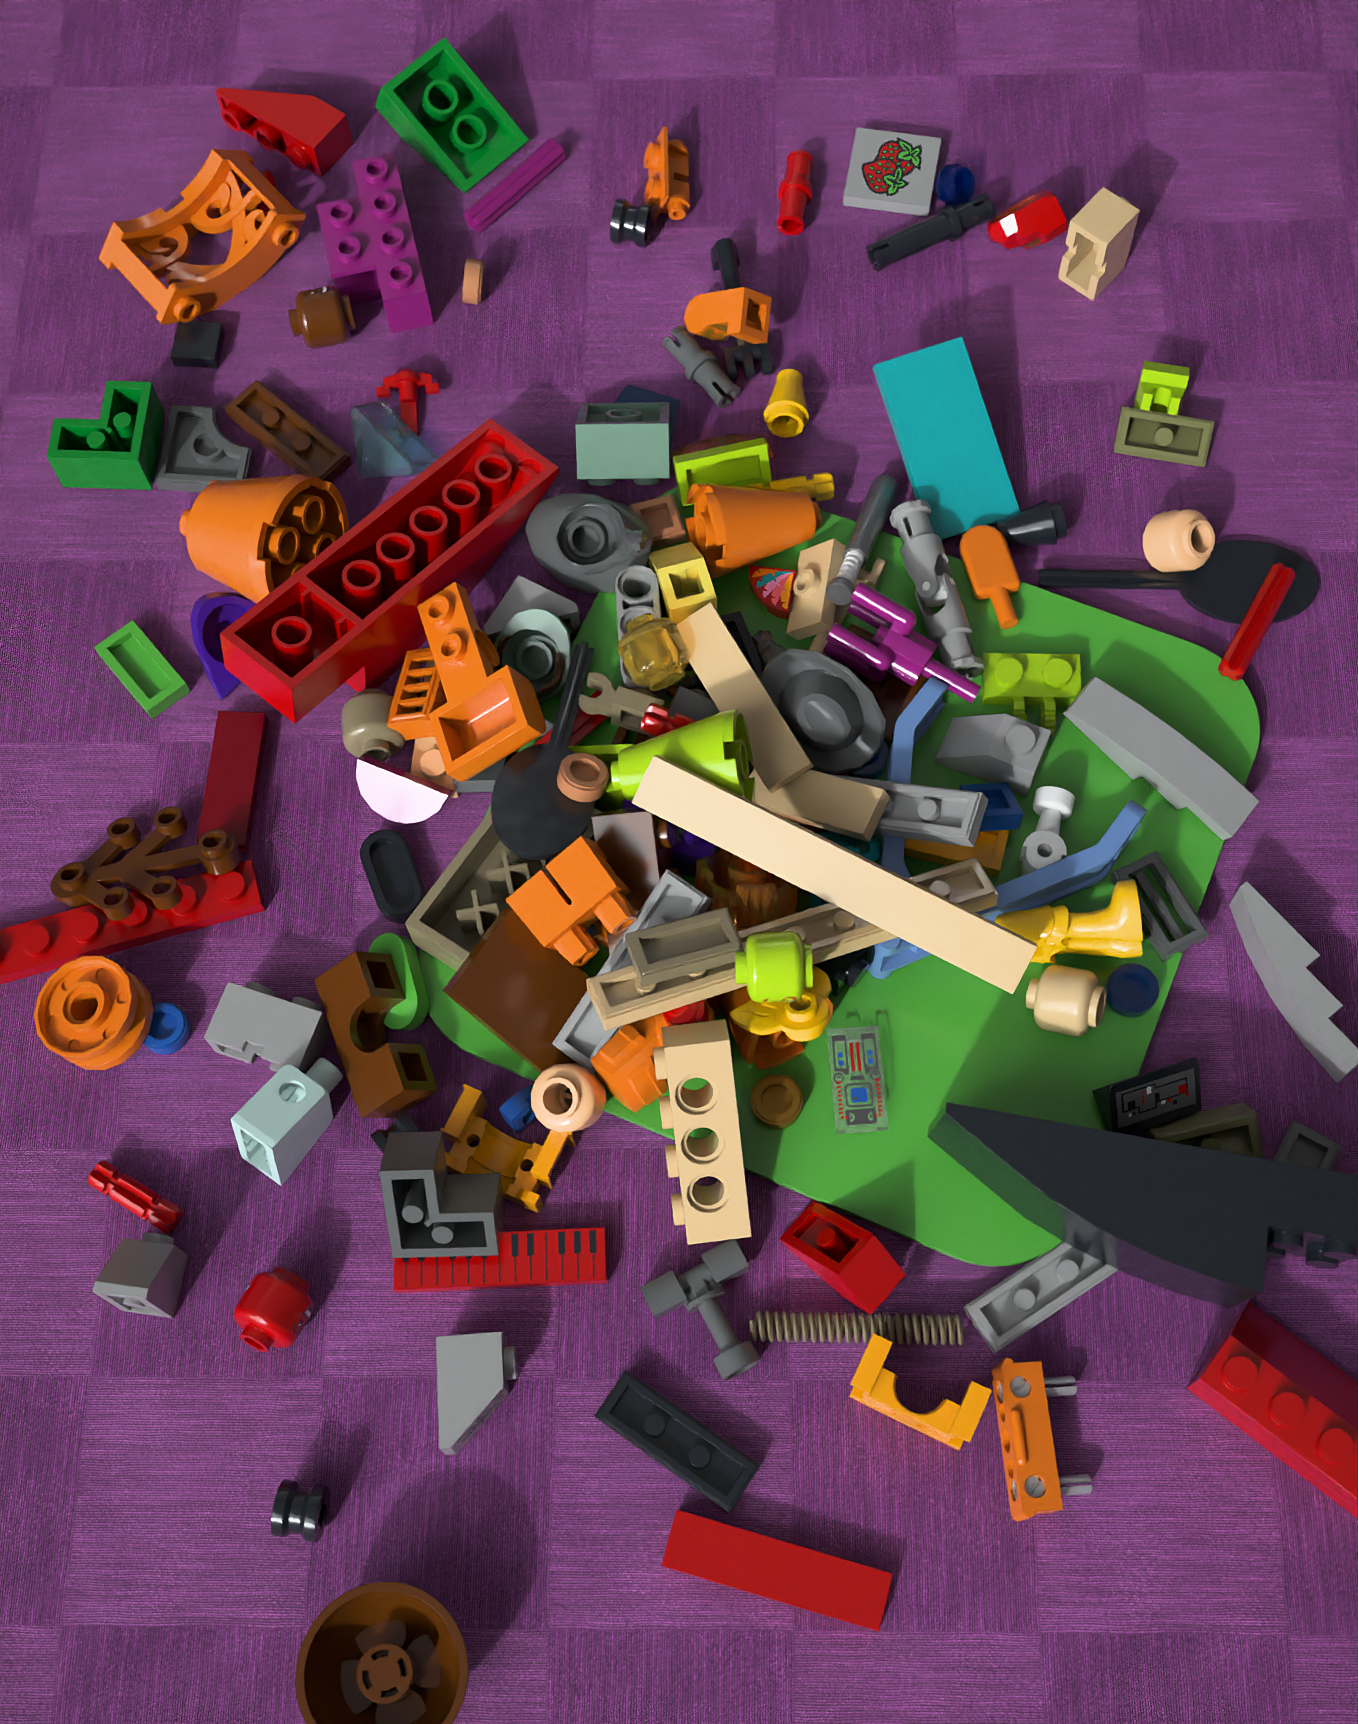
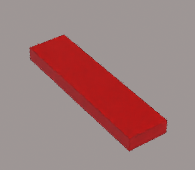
M677 1509L661 1564L662 1567L876 1632L880 1630L893 1575L892 1573Z

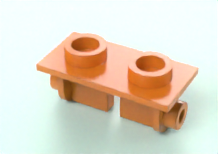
M663 126L656 141L648 144L644 155V168L648 169L649 174L644 192V201L654 206L653 223L660 212L669 214V217L673 220H681L690 209L689 183L683 182L689 177V151L681 140L673 139L668 141V127Z

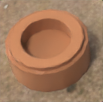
M466 259L462 294L463 303L475 305L481 303L485 273V262L481 259Z
M574 753L562 760L556 779L557 785L561 792L572 800L592 802L598 800L604 794L609 779V771L605 763L596 756L587 753Z

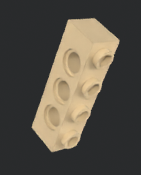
M726 1020L661 1027L663 1046L653 1047L656 1079H668L670 1095L659 1097L662 1128H674L675 1145L665 1146L669 1178L679 1177L681 1193L671 1194L674 1225H685L688 1245L751 1237L730 1039ZM692 1078H703L708 1081L703 1088L698 1090H689L683 1087V1084ZM700 1127L713 1130L705 1138L698 1139L689 1135L694 1129ZM706 1176L718 1179L716 1183L710 1186H700L695 1183L700 1178Z

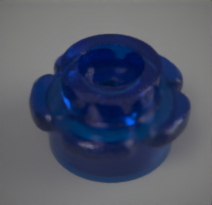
M957 163L952 166L947 164L942 167L935 182V190L940 201L954 207L972 198L975 190V179L969 168L962 167Z

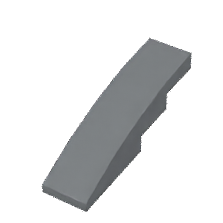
M1097 677L1090 679L1063 713L1132 780L1143 777L1177 810L1188 807L1221 840L1233 837L1260 802L1223 767L1182 734L1140 704Z
M1246 881L1239 887L1229 904L1246 952L1269 996L1301 1043L1338 1084L1358 1066V1048L1331 1021L1343 1005L1309 971L1320 954Z

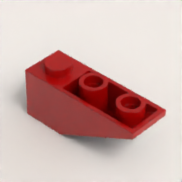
M219 87L215 91L221 108V117L231 129L237 132L243 131L255 138L265 149L269 151L274 149L289 158L299 169H308L321 178L353 145L346 114L313 95Z

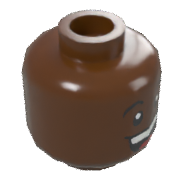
M333 285L299 292L295 299L296 308L288 310L294 337L302 335L305 344L311 349L343 344L348 341L350 330L356 329L349 294L342 295L339 288Z

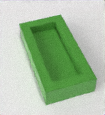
M133 620L94 647L101 659L151 719H154L191 692L185 681Z

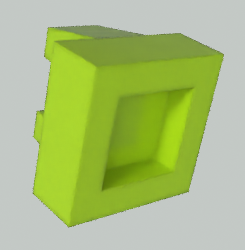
M1144 361L1134 399V408L1179 415L1189 379L1190 368Z

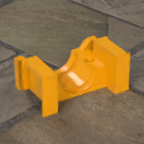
M463 1084L464 1090L445 1127L440 1128L444 1139L453 1143L450 1152H445L447 1171L452 1174L500 1173L503 1198L539 1214L543 1202L540 1195L536 1194L540 1184L553 1189L550 1175L565 1144L574 1148L576 1146L572 1132L559 1133L551 1130L543 1146L535 1142L529 1144L512 1138L493 1127L487 1120L481 1118L488 1106L482 1091ZM473 1141H480L476 1147H470ZM526 1165L533 1166L530 1171H523V1168Z
M873 1333L850 1385L854 1387L849 1397L958 1451L963 1441L970 1443L992 1390L972 1381L967 1387L960 1405L948 1399H943L940 1405L933 1411L927 1413L912 1412L905 1408L897 1397L895 1388L897 1376L882 1368L893 1342Z

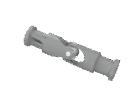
M924 500L905 502L892 510L889 520L891 525L898 529L903 544L900 553L907 573L914 580L916 586L915 595L929 640L938 644L936 649H938L943 665L969 680H973L981 675L985 666L983 660L975 655L970 640L973 631L955 581L950 576L948 557L939 535L934 534L929 519L931 514L930 505ZM931 607H943L936 614H933Z

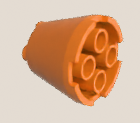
M293 474L226 481L212 480L198 495L192 508L186 509L183 512L179 528L181 534L186 537L189 556L198 571L207 574L257 604L349 530V519L345 502L336 486L315 476Z

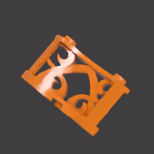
M212 149L199 173L180 192L184 200L168 212H165L160 207L151 213L135 219L113 221L99 259L108 269H119L158 312L156 319L162 325L174 324L179 321L187 323L196 317L217 309L261 278L281 257L284 251L291 247L298 239L299 229L306 215L300 209H295L253 166L255 160L245 150ZM243 182L251 188L244 197L240 191ZM261 201L271 209L266 217L263 210H254ZM233 228L231 247L225 263L217 265L185 263L191 253L190 239L200 231L209 234H219ZM164 276H166L165 280H166V282H167V284H168V286H169L168 289H167V287L159 280L160 278H163Z

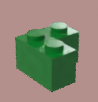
M106 381L100 419L54 418L47 459L63 487L153 489L166 413L152 382Z

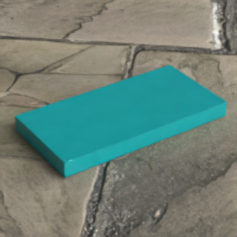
M962 336L875 364L872 369L916 500H924L929 503L931 508L929 519L934 534L939 535L941 540L964 534L974 526L991 525L998 520L1020 512Z

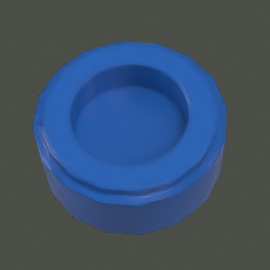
M170 1002L153 1004L154 1012L151 1028L143 1044L150 1051L160 1055L179 1051L188 1042L191 1035V1023L188 1016L176 1004Z

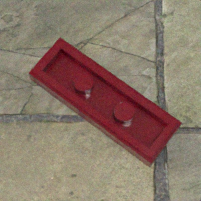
M218 711L197 844L205 833L219 829L234 837L240 851L248 852L269 722L266 713Z

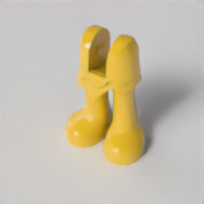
M1134 879L1118 881L1112 891L1111 903L1103 909L1074 913L1069 912L1065 905L1055 907L1046 905L1033 909L1001 913L996 916L994 921L1038 944L1030 962L1041 964L1056 963L1055 955L1065 953L1118 958L1141 957L1143 954L1140 904Z

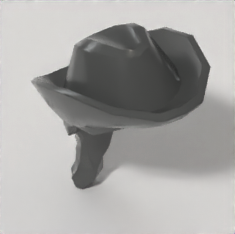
M563 492L538 502L529 515L525 529L533 557L558 582L583 593H614L616 577L622 570L633 565H646L653 541L648 525L643 518L626 505L595 494Z
M759 630L751 638L758 655L766 665L759 679L814 765L811 769L836 775L861 769L870 762L883 746L886 720L873 693L849 668L818 651L786 650L782 645H777L773 640L771 632L768 630Z

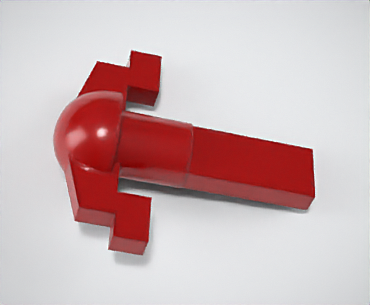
M409 368L384 377L383 387H376L377 398L391 397V389L399 388L402 438L419 437L417 388L425 387L426 395L440 394L439 383H433L431 374L416 372Z

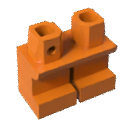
M583 836L576 839L545 866L549 872L540 870L505 899L544 947L558 950L563 957L576 966L585 964L600 949L586 931L596 920L600 919L610 934L613 935L623 932L637 920L630 902L625 897L631 890L617 877L606 861L608 858L597 842Z

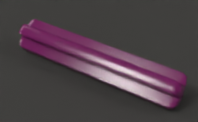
M554 138L544 142L464 211L466 224L475 232L483 231L565 160L564 147Z

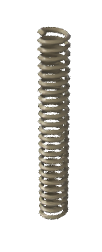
M759 1310L756 1313L755 1321H750L751 1339L754 1343L758 1340V1335L764 1343L767 1338V1331L768 1339L771 1343L775 1340L776 1334L777 1340L781 1343L784 1339V1332L788 1343L792 1341L793 1332L794 1340L797 1344L801 1340V1332L803 1341L807 1343L811 1330L812 1342L815 1344L818 1341L819 1333L820 1341L824 1344L827 1339L828 1329V1338L831 1344L835 1341L836 1331L837 1341L840 1344L843 1342L844 1330L846 1342L850 1344L854 1329L855 1342L857 1344L860 1343L862 1331L863 1342L867 1344L869 1342L871 1326V1337L873 1333L878 1335L880 1330V1337L887 1339L888 1327L889 1341L893 1342V1344L895 1343L897 1327V1338L900 1345L904 1342L905 1328L906 1342L910 1345L912 1343L914 1325L915 1343L917 1345L921 1343L922 1328L924 1344L926 1346L929 1344L931 1326L932 1343L936 1346L938 1344L940 1326L941 1344L944 1346L947 1342L948 1327L949 1341L953 1346L955 1344L957 1324L958 1344L960 1346L964 1344L962 1322L957 1313L953 1318L947 1313L943 1319L940 1313L936 1317L930 1313L927 1318L923 1313L918 1318L914 1313L910 1317L904 1313L900 1318L897 1312L892 1317L887 1312L883 1318L880 1312L875 1317L873 1314H868L866 1317L861 1312L857 1318L854 1312L850 1314V1317L844 1312L840 1318L837 1311L832 1317L827 1311L823 1318L822 1313L818 1311L814 1318V1314L811 1311L807 1314V1317L801 1311L797 1319V1314L794 1311L790 1313V1317L784 1311L781 1314L780 1320V1314L777 1310L773 1313L772 1317L771 1313L767 1310L764 1314V1319L762 1312Z

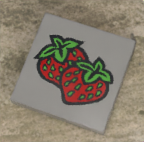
M857 127L843 196V206L928 217L942 138Z

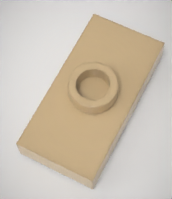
M831 539L800 551L786 634L796 640L831 630L833 627L836 604L827 598L826 586L831 579L837 577L843 563V553L845 551V545L836 539Z

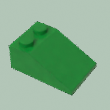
M445 37L381 87L375 104L377 110L402 140L464 194L529 141Z

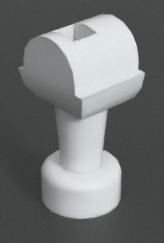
M1044 786L1036 790L1033 810L1040 815L1035 832L1025 839L1018 861H1022V875L1066 858V845L1059 836L1061 820L1069 818L1073 812L1075 796L1071 792L1053 786Z

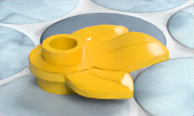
M813 966V987L804 988V993L798 1001L758 1003L751 999L732 1010L730 1018L740 1028L754 1034L767 1035L784 1031L789 1038L796 1041L813 1040L824 1032L830 1018L829 1005L826 1001L831 991L829 977L823 970Z

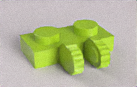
M983 653L982 660L985 668L981 673L982 705H1010V716L1026 722L1025 705H1040V727L1051 730L1050 736H1054L1056 706H1069L1082 690L1080 654Z

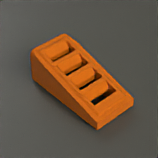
M430 648L407 651L390 707L388 727L402 734L405 740L435 737L428 714L447 703L436 664L432 667L420 668L421 663L435 662ZM431 676L430 681L418 683L419 678ZM427 692L426 696L417 697V693ZM423 706L422 711L415 712L416 707Z

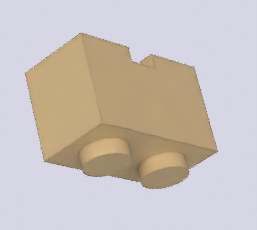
M1102 187L1070 221L1065 243L1069 248L1062 256L1058 279L1094 301L1125 268L1140 210L1131 205L1127 199L1117 196Z

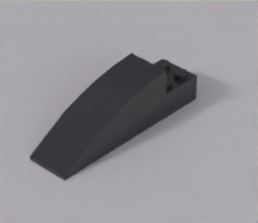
M946 1102L928 1127L927 1137L1024 1218L1070 1246L1126 1274L1178 1294L1231 1308L1264 1292L1266 1258L1284 1259L1286 1254L1305 1257L1306 1265L1325 1269L1338 1268L1339 1263L1343 1261L1358 1259L1357 1175Z

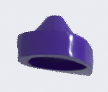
M212 592L202 595L194 603L190 617L193 642L208 679L220 700H223L240 683L238 678L225 669L220 633L256 605V603L234 592Z

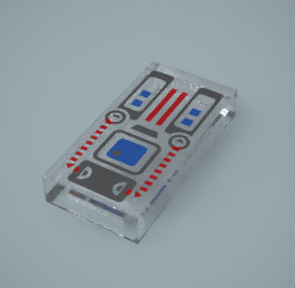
M879 1027L827 1029L826 1039L835 1134L887 1131L888 1116Z

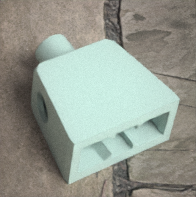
M319 1058L306 1074L293 1065H284L230 1119L241 1157L282 1186L331 1124L333 1113L329 1093L343 1078L338 1068L324 1058Z

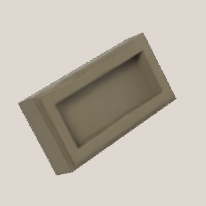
M727 907L625 934V944L641 987L734 963L735 952L744 951Z

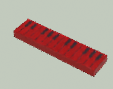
M605 1227L503 1232L499 1255L394 1258L393 1290L395 1293L607 1283Z

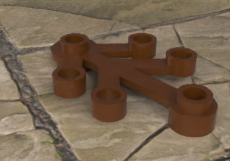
M169 806L161 809L155 815L154 824L156 829L118 863L108 865L123 850L135 846L141 839V832L132 818L121 817L114 820L107 828V835L110 839L87 860L71 862L62 866L53 877L50 889L58 901L65 903L69 907H81L92 903L102 909L108 919L119 921L125 919L133 912L135 903L126 888L113 887L107 889L102 885L121 882L150 898L156 908L167 910L180 903L183 892L174 877L161 876L156 878L151 874L202 863L209 874L222 875L238 866L242 853L232 835L225 833L223 830L216 829L205 833L199 839L197 845L156 854L171 839L182 835L188 827L181 809L176 806Z

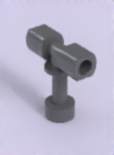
M735 1239L727 1240L701 1254L704 1262L680 1275L675 1276L673 1270L639 1287L655 1320L685 1305L688 1313L700 1311L721 1352L713 1362L723 1381L732 1379L761 1362V1358L751 1340L740 1343L718 1301L726 1294L723 1284L750 1270L749 1264Z

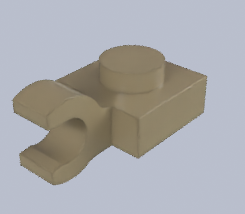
M595 672L588 674L587 686L599 690L602 694L596 698L580 695L579 708L583 712L611 717V724L656 737L640 728L641 721L650 703H656L665 707L664 700L658 699L655 694L642 688L630 690L618 686L615 691L610 680L605 675Z

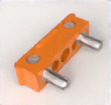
M1005 1358L992 1367L991 1376L1011 1517L1016 1522L1032 1518L1034 1515L1050 1514L1063 1510L1062 1496L1090 1494L1092 1492V1485L1060 1487V1485L1081 1484L1092 1481L1088 1474L1058 1476L1047 1397L1075 1395L1077 1386L1045 1387L1072 1385L1076 1383V1379L1073 1376L1044 1378L1041 1361L1013 1363L1012 1359Z

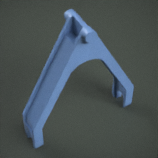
M934 676L924 684L895 723L894 737L889 753L887 781L910 784L913 748L945 706V703L942 702V695L950 686ZM1129 800L1097 845L995 887L999 894L997 906L975 913L994 922L996 916L1001 913L1046 906L1098 884L1104 879L1140 828L1142 824L1140 822L1148 810ZM881 835L882 855L879 857V865L905 878H910L911 876L903 860L905 838ZM897 937L871 946L869 959L871 965L868 970L873 977L885 979L894 970L932 954Z

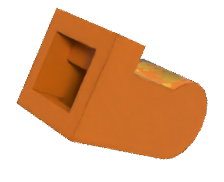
M747 287L699 294L686 307L684 323L690 333L715 342H723L730 336L752 344L767 343L772 297Z

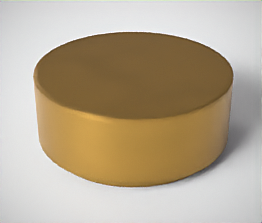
M772 1074L762 1078L754 1086L751 1093V1111L755 1119L764 1127L770 1129L787 1128L795 1123L801 1114L803 1096L800 1087L793 1079L785 1075Z

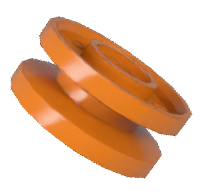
M82 956L65 963L48 978L38 995L34 1020L37 1035L47 1049L85 1070H106L124 1063L139 1050L150 1031L154 1010L150 992L138 977L127 972L118 963L103 956Z

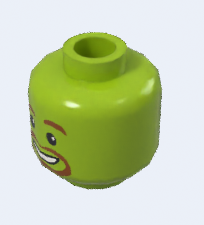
M795 931L752 933L746 941V951L735 952L736 984H747L748 995L754 1002L798 1001L804 993V988L813 987L811 944H803L801 936Z

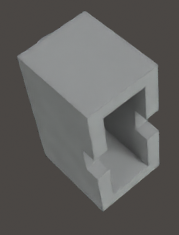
M228 982L204 1036V1039L216 1053L252 1065L256 1056H260L262 1059L271 1062L269 1068L274 1072H278L284 1065L290 1064L306 1074L319 1059L331 1030L329 1022L321 1012L322 1008L318 1004L301 997H293L291 1002L274 997L275 992L255 982H247L245 987Z

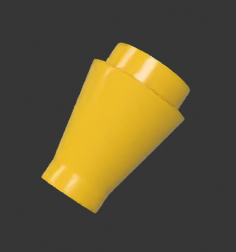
M784 369L777 374L776 384L764 411V420L769 431L779 437L790 438L797 436L802 432L809 420L803 389V376L794 369Z

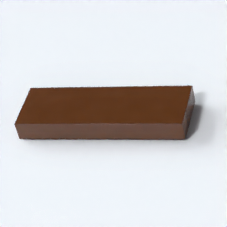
M257 379L224 407L227 416L297 474L311 475L323 481L333 482L352 464L351 457L346 451Z

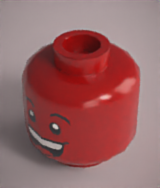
M280 1267L274 1268L272 1272L257 1273L235 1306L233 1313L235 1321L243 1330L240 1334L241 1340L261 1352H268L271 1346L276 1348L291 1347L314 1309V1301L309 1294L310 1285L297 1274Z

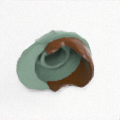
M531 608L516 613L503 627L496 639L494 646L499 655L500 663L497 667L493 668V671L495 673L506 665L510 666L530 681L537 700L541 703L559 694L565 685L572 659L569 631L561 619L548 610Z

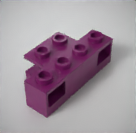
M389 153L351 161L359 196L316 204L330 272L335 286L339 288L342 295L349 294L352 305L382 299L391 333L433 325V317L395 154Z

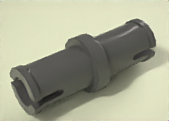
M680 325L673 328L670 332L681 345L666 335L662 341V346L683 366L686 378L691 383H698L719 409L729 406L732 401L722 392L721 388L726 394L730 393L736 399L740 393V387L717 365L718 359L712 351H704L684 326Z

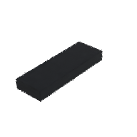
M626 1370L594 1415L598 1421L728 1514L731 1513L760 1469V1465Z

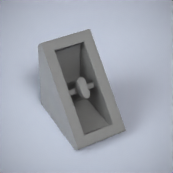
M520 575L517 576L484 625L485 634L493 645H495L496 639L503 627L516 613L531 608L548 610L557 615L567 627L570 637L577 635L581 628L579 611L575 602Z

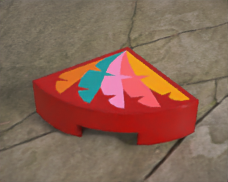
M749 565V586L752 593L767 608L770 614L789 620L796 571Z

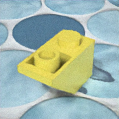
M692 542L650 552L648 564L658 579L660 602L669 629L710 602L717 610V596L704 557Z

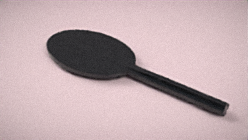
M1251 540L1215 543L1206 563L1193 571L1161 572L1039 569L1038 571L1039 587L1179 590L1186 602L1199 612L1214 619L1234 624L1242 623L1272 565L1276 563H1282L1285 567L1292 568L1295 571L1296 577L1271 624L1285 621L1301 614L1313 603L1319 590L1318 576L1313 567L1304 558L1281 546Z
M583 641L582 645L576 644L571 667L567 674L549 743L532 745L515 754L500 771L493 788L491 818L496 834L510 851L526 859L547 860L558 856L576 839L584 835L593 814L595 801L578 802L568 798L558 788L556 780L562 760L568 755L575 753L568 749L579 708V697L583 693L594 648L588 647V642Z

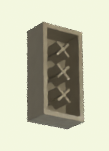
M594 808L592 816L602 812ZM490 810L405 922L413 943L457 971L504 908H511L505 899L540 870L549 872L545 866L554 858L531 860L520 857L510 851L496 834ZM591 817L583 837L595 841Z

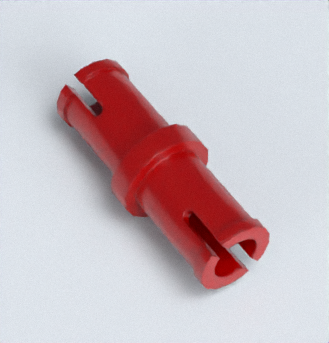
M795 150L789 153L786 160L785 179L780 183L778 189V198L781 204L776 222L777 229L781 233L790 236L798 235L803 231L806 206L811 202L813 188L810 184L812 168L814 167L813 156L804 150Z

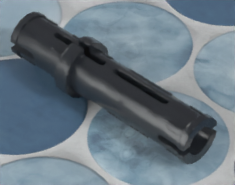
M984 192L954 207L946 205L940 208V213L907 227L884 239L868 244L866 246L868 259L871 264L877 262L873 265L874 270L877 272L881 271L893 263L947 239L951 242L960 239L963 232L991 221L996 217V212L992 200L985 202L989 199V195Z

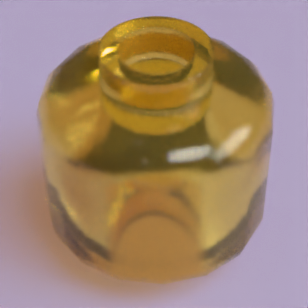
M646 613L632 619L625 625L628 632L621 637L617 647L634 684L648 686L650 691H656L676 683L685 676L684 668L689 663L690 654L673 620L665 617L654 619L651 613Z

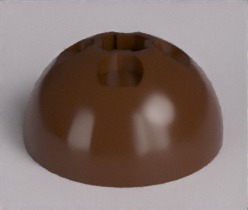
M375 1582L351 1589L337 1597L321 1611L308 1629L302 1642L296 1664L295 1686L303 1719L306 1724H453L462 1708L467 1692L469 1679L467 1648L460 1628L452 1615L439 1601L425 1591L397 1582ZM402 1658H403V1661H402L401 1663L403 1664V1667H404V1675H407V1677H406V1676H402V1668H401V1665L399 1664V1661H400ZM395 1687L397 1688L394 1691L385 1692V1696L383 1695V1691L391 1690Z

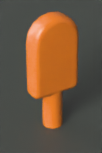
M988 525L974 526L963 534L959 545L960 556L973 595L977 600L990 598L1000 628H1012L1018 624V618L1009 594L1017 592L1021 583L1008 544L1003 534L995 527Z

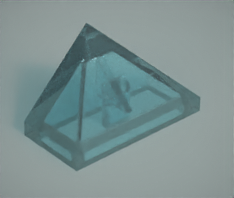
M384 401L353 407L350 414L360 478L403 476L421 473L439 459Z

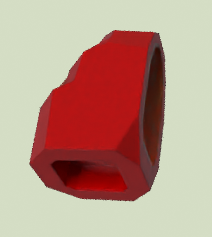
M1041 190L1026 197L993 218L988 223L987 233L990 241L1002 245L1007 250L1017 246L1029 250L1036 245L1048 243L1067 231V219L1056 196L1049 190Z

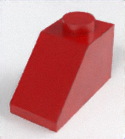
M814 1200L779 1238L793 1254L840 1296L870 1315L888 1298L892 1290L906 1276L874 1234Z

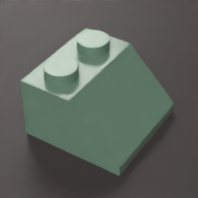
M670 402L580 403L575 424L577 479H588V483L591 485L606 486L614 484L615 479H634L635 484L655 485L661 482V478H670Z

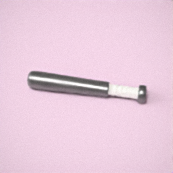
M879 475L872 482L843 553L844 561L839 569V573L826 586L827 598L836 605H847L852 601L851 596L855 591L854 582L861 567L867 563L873 546L899 493V484L890 475Z

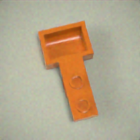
M454 582L418 605L417 608L447 698V703L429 713L428 716L447 775L460 782H465L546 732V723L534 688L526 677L508 665L494 673L493 668L497 667L500 663L497 650L489 637L479 629L466 589L457 582Z

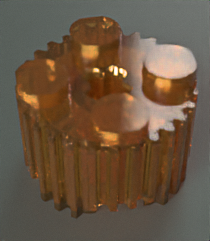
M722 848L721 853L716 852L715 856L708 855L696 861L695 887L713 899L706 912L727 907L737 932L796 913L798 886Z

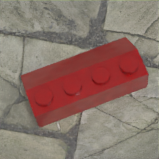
M1248 1301L1189 1383L1187 1389L1358 1519V1382Z

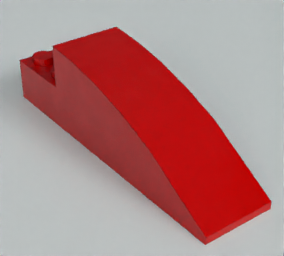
M489 418L220 633L225 669L294 724L343 683L348 684L357 692L364 689H377L403 665L407 651L417 650L427 640L417 606L454 582L464 587L468 594L493 565L558 476L559 467Z

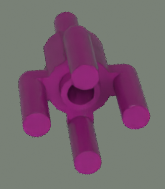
M860 582L851 596L852 602L847 612L878 629L877 633L870 643L835 623L826 638L828 642L823 652L874 682L883 681L889 672L914 687L921 675L928 679L934 676L950 686L947 690L972 704L982 686L931 658L938 644L912 630L917 620L914 612Z

